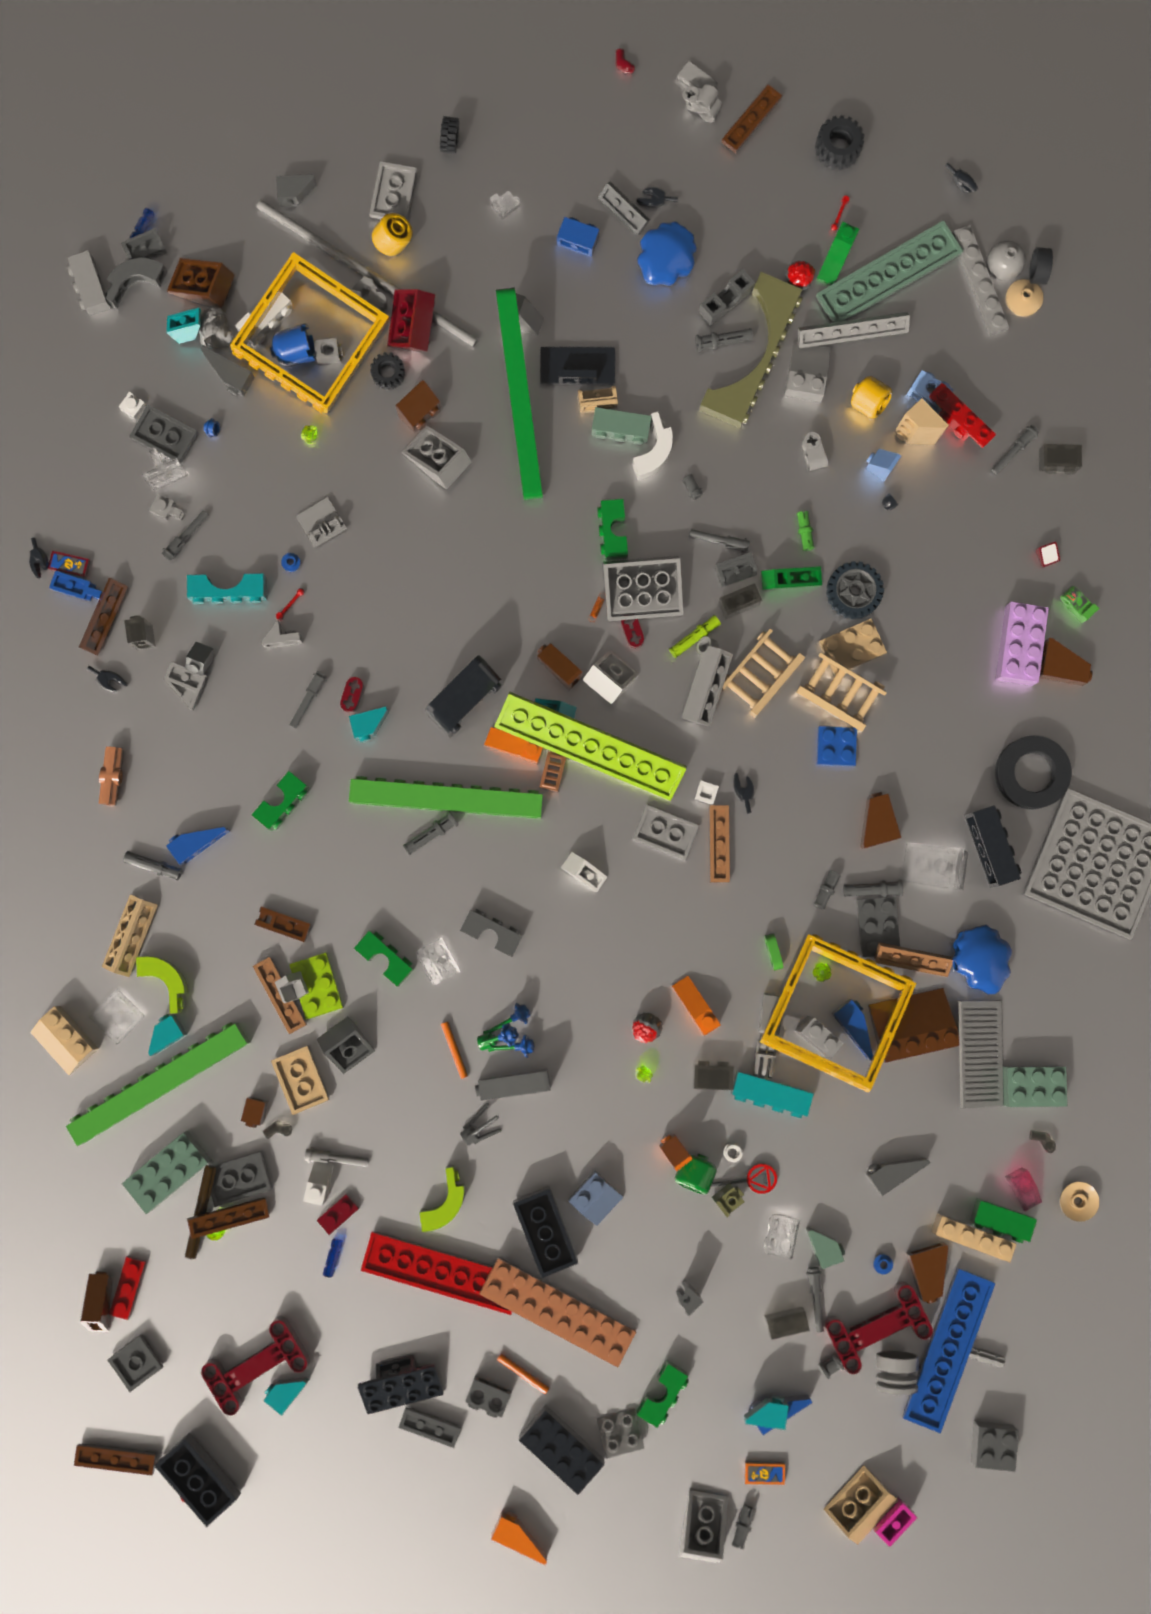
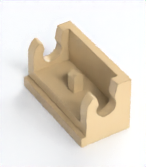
M616 386L597 390H578L580 412L595 411V407L615 409L618 406Z

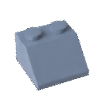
M594 1170L569 1197V1202L583 1216L598 1226L621 1201L623 1196Z

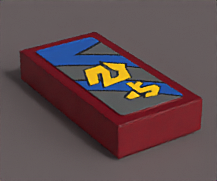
M52 551L48 570L86 578L91 560Z

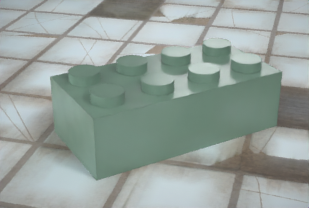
M186 1131L126 1179L122 1185L145 1214H148L208 1165L212 1159L191 1133Z

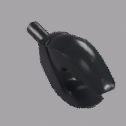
M949 163L945 165L953 173L952 179L959 189L966 193L978 190L977 184L967 172L962 169L956 170Z
M648 187L642 191L643 194L651 195L652 198L636 199L637 203L646 207L664 205L665 201L678 202V197L666 196L665 191L656 187Z
M31 538L33 550L30 551L29 564L36 578L40 579V565L42 569L47 570L49 559L45 551L37 546L36 538Z
M90 665L87 670L97 675L96 680L98 684L107 691L117 692L110 685L112 680H116V682L121 683L125 687L128 686L126 681L115 672L101 670L99 672Z
M735 773L733 780L734 791L741 802L745 801L747 814H750L752 812L749 800H752L754 797L753 782L746 776L747 787L743 788L740 786L738 773Z

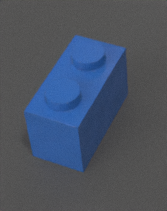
M564 217L557 235V245L592 257L599 239L600 229L590 223H581L576 218Z

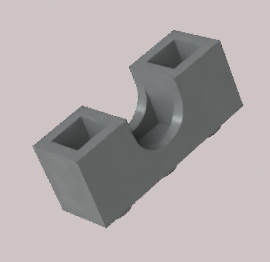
M742 269L729 280L727 286L719 294L714 292L700 304L699 313L712 326L753 292L754 280Z
M478 909L475 912L470 910L460 931L478 940L483 931L487 929L494 930L498 935L495 949L513 957L523 937L519 935L521 931L512 926L509 929L503 927L504 922L494 917L492 921L485 918L486 913Z

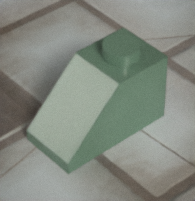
M810 1227L806 1228L819 1266L822 1269L844 1261L842 1255H845V1251L841 1243L838 1244L835 1239Z

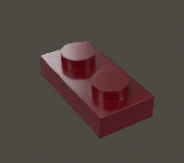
M345 1194L316 1221L330 1235L352 1216L359 1207L348 1194Z

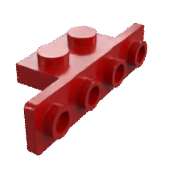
M941 383L929 395V398L942 409L938 415L954 430L953 432L958 438H962L965 441L970 436L980 447L984 448L996 436V433L944 383Z

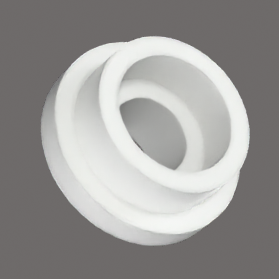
M730 1142L724 1147L723 1154L728 1161L737 1162L742 1158L743 1149L738 1143ZM732 1148L736 1149V1154L733 1156L729 1153Z

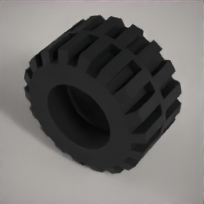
M840 115V118L833 116L832 120L827 119L825 124H822L816 139L815 149L816 156H819V161L825 162L824 166L828 167L830 165L832 166L831 169L835 170L838 167L839 170H843L844 166L849 168L851 163L854 164L857 161L864 145L865 136L862 133V127H858L856 120L853 122L851 117L848 116V119H846L844 115ZM835 137L843 138L848 142L849 146L837 148L831 143L830 139Z

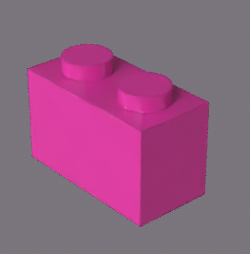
M899 1496L897 1497V1503L873 1528L875 1533L889 1547L917 1519L914 1511Z

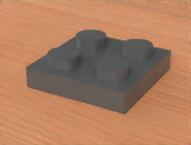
M142 1335L138 1336L107 1360L129 1392L133 1391L164 1367Z

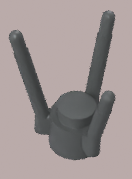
M486 1103L470 1122L463 1126L464 1131L460 1135L468 1146L472 1143L476 1145L481 1140L501 1132L499 1128L480 1136V1132L499 1119L498 1115L479 1128L472 1126L489 1106V1103Z

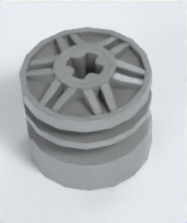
M903 1351L878 1352L876 1354V1367L885 1372L876 1375V1379L879 1380L876 1383V1389L893 1395L917 1393L918 1385L915 1383L918 1382V1377L909 1373L918 1371V1355Z

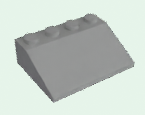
M679 556L603 562L608 621L684 615Z

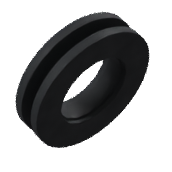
M1026 736L1012 742L1001 752L995 766V780L1001 794L1013 805L1024 809H1040L1054 804L1066 793L1072 777L1071 763L1064 749L1055 741L1043 736ZM1025 754H1038L1045 758L1050 765L1052 772L1051 780L1047 787L1041 791H1027L1016 780L1014 773L1016 763Z

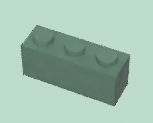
M595 407L592 435L599 439L610 437L614 438L615 441L624 442L629 440L634 444L641 445L648 441L651 416Z

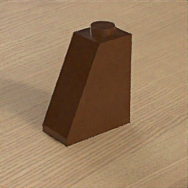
M1048 638L1044 641L1039 678L1084 686L1091 681L1093 671L1091 670L1090 663L1053 638Z
M551 643L547 646L544 644L537 651V660L568 691L582 679L583 672Z
M882 792L871 794L872 798L866 801L860 844L861 849L901 838L889 794L883 795Z
M944 1242L906 1253L919 1297L923 1302L934 1303L938 1301V1298L943 1297L948 1246Z
M96 1271L95 1274L88 1275L80 1320L88 1331L109 1332L112 1278L107 1272Z

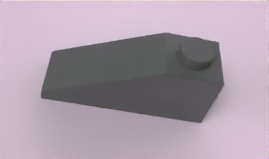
M201 346L202 353L228 388L227 391L235 396L239 394L244 397L255 378L252 371Z
M926 1158L881 1163L880 1165L876 1163L868 1169L870 1172L866 1175L878 1193L884 1196L931 1162Z

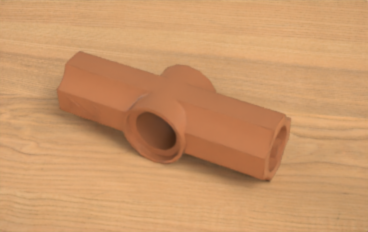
M111 746L105 748L104 764L99 773V782L101 784L99 804L116 806L118 789L123 779V770L121 769L122 748Z

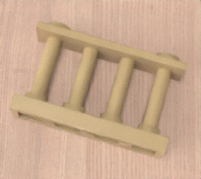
M771 629L767 633L763 631L759 635L757 645L731 675H726L722 691H724L728 686L750 704L752 710L749 714L754 718L805 659L801 653L796 657L794 655L791 656L770 639L769 636L773 632ZM763 643L787 662L788 667L785 671L778 670L757 652ZM751 657L775 676L774 679L776 681L772 686L770 684L767 685L745 667ZM739 672L762 690L764 696L760 700L754 699L733 681Z
M827 651L825 653L820 652L819 657L823 659L809 683L805 684V686L800 685L796 692L863 732L866 727V723L863 722L865 720L864 716L879 693L884 696L886 695L885 686L877 681L872 683L835 661L836 657ZM831 663L839 668V671L826 692L819 696L814 693V688ZM847 673L856 678L841 704L836 706L831 703V697ZM862 683L871 687L872 691L858 713L852 716L847 713V707Z

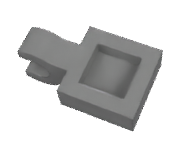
M159 494L156 495L149 509L151 513L168 520L170 515L182 520L185 515L182 510L174 507L176 504L174 501Z

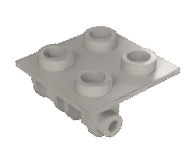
M328 497L295 516L314 548L347 529Z
M635 1409L597 1418L606 1459L645 1449Z

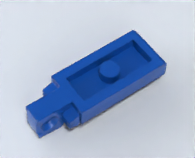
M58 571L54 572L49 586L50 590L85 601H91L92 597L99 600L102 591L95 589L97 585L92 582Z

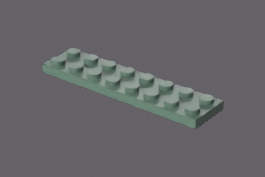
M943 220L816 294V298L832 323L847 321L963 253V250Z

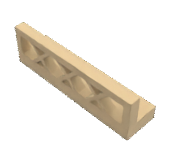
M133 895L129 896L102 964L103 968L113 973L130 977L136 957H138L158 906L157 904ZM137 901L134 910H132L134 902ZM114 957L113 964H112V966H110V963H111V961H112V958Z

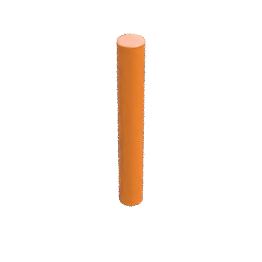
M449 1022L442 1023L441 1026L461 1079L465 1078L468 1074Z
M502 1353L499 1355L497 1361L542 1393L546 1394L548 1392V1386Z

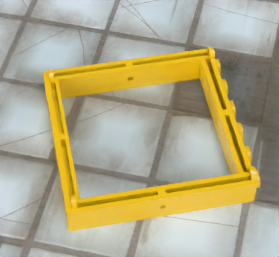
M293 252L230 346L233 351L232 354L241 360L242 358L246 359L255 370L261 369L265 372L264 375L272 381L276 379L285 390L289 392L291 390L294 391L300 400L304 402L309 401L313 404L314 409L320 413L328 414L388 324L389 316ZM296 271L374 322L325 397L247 346V343Z
M808 934L760 1043L869 1092L874 1085L916 983L909 976L895 974V971L889 967L882 968L871 959L866 958L864 960L858 957L859 955L854 951L840 949L841 946L836 943L830 942L829 944L816 934ZM811 950L901 991L865 1076L774 1035Z

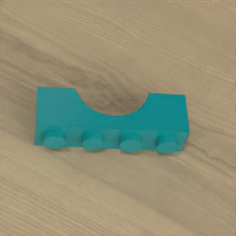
M263 573L244 574L240 583L235 587L220 589L213 586L207 575H187V598L193 601L194 604H204V601H212L214 604H222L223 601L242 603V600H250L251 603H261V600H267V578Z

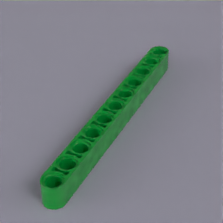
M515 287L496 289L524 501L543 498Z

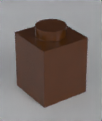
M254 1097L246 1098L241 1121L246 1122L245 1126L257 1128V1125L263 1124L269 1101Z

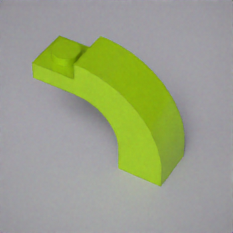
M136 957L137 977L154 976L161 979L169 991L170 1014L182 1013L185 1004L181 993H189L188 985L182 972L173 963L162 958Z
M454 1165L445 1168L448 1184V1196L445 1202L438 1207L423 1209L419 1212L422 1232L433 1231L445 1226L453 1220L460 1210L465 1195V1184L457 1185V1182L460 1181L459 1170H455Z

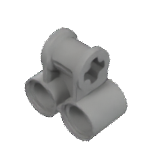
M704 85L702 89L688 86L683 91V98L686 101L687 109L699 113L700 117L708 122L715 120L722 106V102L717 98L718 90L711 85Z

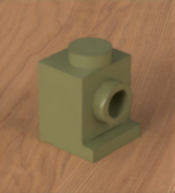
M731 1183L712 1196L727 1218L731 1212L744 1203L742 1199L744 1196L743 1192L738 1186L734 1188Z

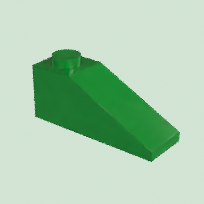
M842 221L817 276V280L830 286L836 282L857 237L859 228Z
M821 566L761 571L762 590L822 585Z

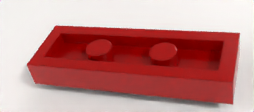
M131 1256L126 1257L109 1315L125 1320L130 1318L147 1261Z

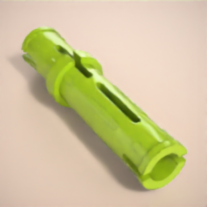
M713 615L703 624H698L694 631L669 648L670 653L676 659L702 637H708V634L720 626L721 622Z

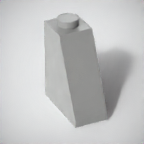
M516 293L521 331L538 336L544 321L543 316L525 296Z

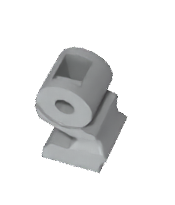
M364 276L352 288V292L361 298L366 293H369L367 302L380 311L384 312L387 309L386 297L383 293L378 292V288L372 279Z

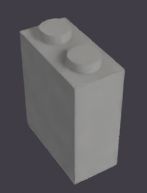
M807 1016L795 1030L822 1055L828 1058H832L844 1044L814 1017Z

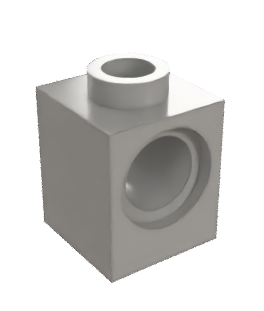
M337 338L314 340L318 365L341 362L340 356H343L342 344H338ZM327 349H334L331 354H325Z

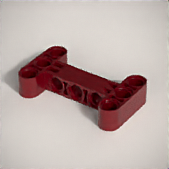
M899 1282L894 1288L899 1302L898 1305L848 1329L845 1328L838 1317L829 1316L824 1322L825 1330L841 1364L848 1373L857 1374L862 1368L861 1360L857 1354L858 1351L909 1326L920 1339L925 1340L931 1337L933 1334L932 1325L915 1290L908 1283ZM909 1288V1294L901 1297V1290ZM912 1306H917V1313L914 1315H910V1308ZM832 1323H839V1327L836 1331L830 1330V1325ZM926 1324V1330L923 1333H918V1327ZM841 1341H847L846 1348H838V1344ZM850 1359L856 1360V1364L853 1367L847 1366V1362Z
M277 1317L271 1323L269 1332L274 1340L273 1343L227 1372L222 1363L217 1359L209 1360L202 1367V1378L225 1415H235L241 1408L243 1400L238 1392L240 1388L286 1360L291 1370L296 1373L303 1372L309 1365L310 1356L287 1318ZM281 1323L284 1326V1331H277L275 1324ZM285 1341H292L294 1343V1348H287L285 1345ZM295 1358H302L305 1362L304 1365H297ZM208 1366H213L216 1369V1374L209 1373ZM218 1383H223L226 1386V1391H220ZM228 1401H234L236 1403V1408H230L228 1406Z

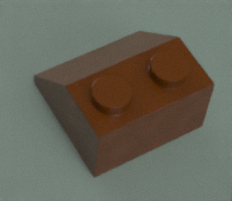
M424 380L395 405L399 418L414 433L417 430H422L426 426L427 421L431 417H436L441 411L439 399Z

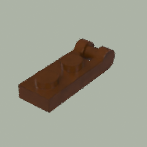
M260 907V915L254 925L302 942L306 941L312 924L265 907ZM268 915L272 916L270 924L265 922Z

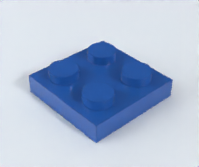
M818 726L817 765L855 767L857 729Z

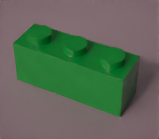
M976 1198L969 1221L975 1224V1228L986 1231V1228L994 1230L993 1234L1005 1237V1234L1012 1236L1011 1240L1023 1244L1024 1240L1031 1241L1037 1219Z

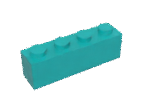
M736 1071L730 1093L735 1096V1100L746 1102V1099L754 1101L753 1105L763 1108L766 1104L772 1106L773 1111L780 1113L787 1110L791 1112V1116L801 1119L802 1115L808 1117L814 1095L805 1090Z

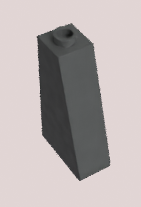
M548 1069L478 1080V1085H475L476 1096H480L481 1101L545 1092L551 1089Z

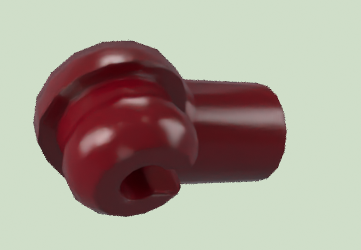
M617 49V69L625 74H633L635 65L625 59L624 49Z

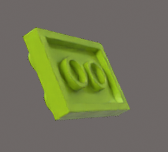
M327 953L289 964L291 973L301 972L309 991L308 994L300 998L305 1020L344 1008Z

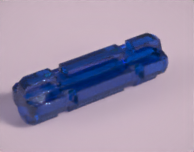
M145 208L143 210V216H140L134 228L135 232L131 233L130 239L146 232L150 224L149 220H152L154 217V212L151 209Z
M338 1238L332 1239L331 1248L325 1263L326 1267L322 1273L323 1276L332 1278L334 1275V1267H336L340 1254L339 1249H341L343 1243Z

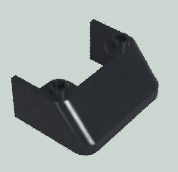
M478 655L428 704L425 712L451 738L453 736L452 733L456 734L461 729L460 723L462 719L488 693L493 692L495 694L503 686V680Z

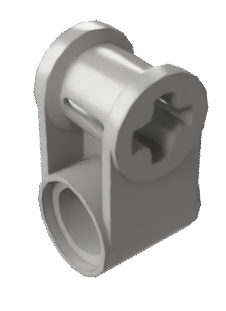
M809 432L802 441V449L806 466L809 471L828 466V459L819 434ZM809 439L811 440V442H815L813 446L811 443H807Z

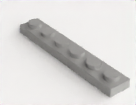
M971 226L954 230L952 234L963 250V253L959 256L989 335L1008 330L1009 325Z
M908 312L799 327L798 346L799 348L909 333L910 315Z

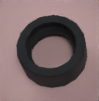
M1036 247L1034 249L1029 269V281L1031 284L1046 285L1048 283L1053 264V251L1051 248Z

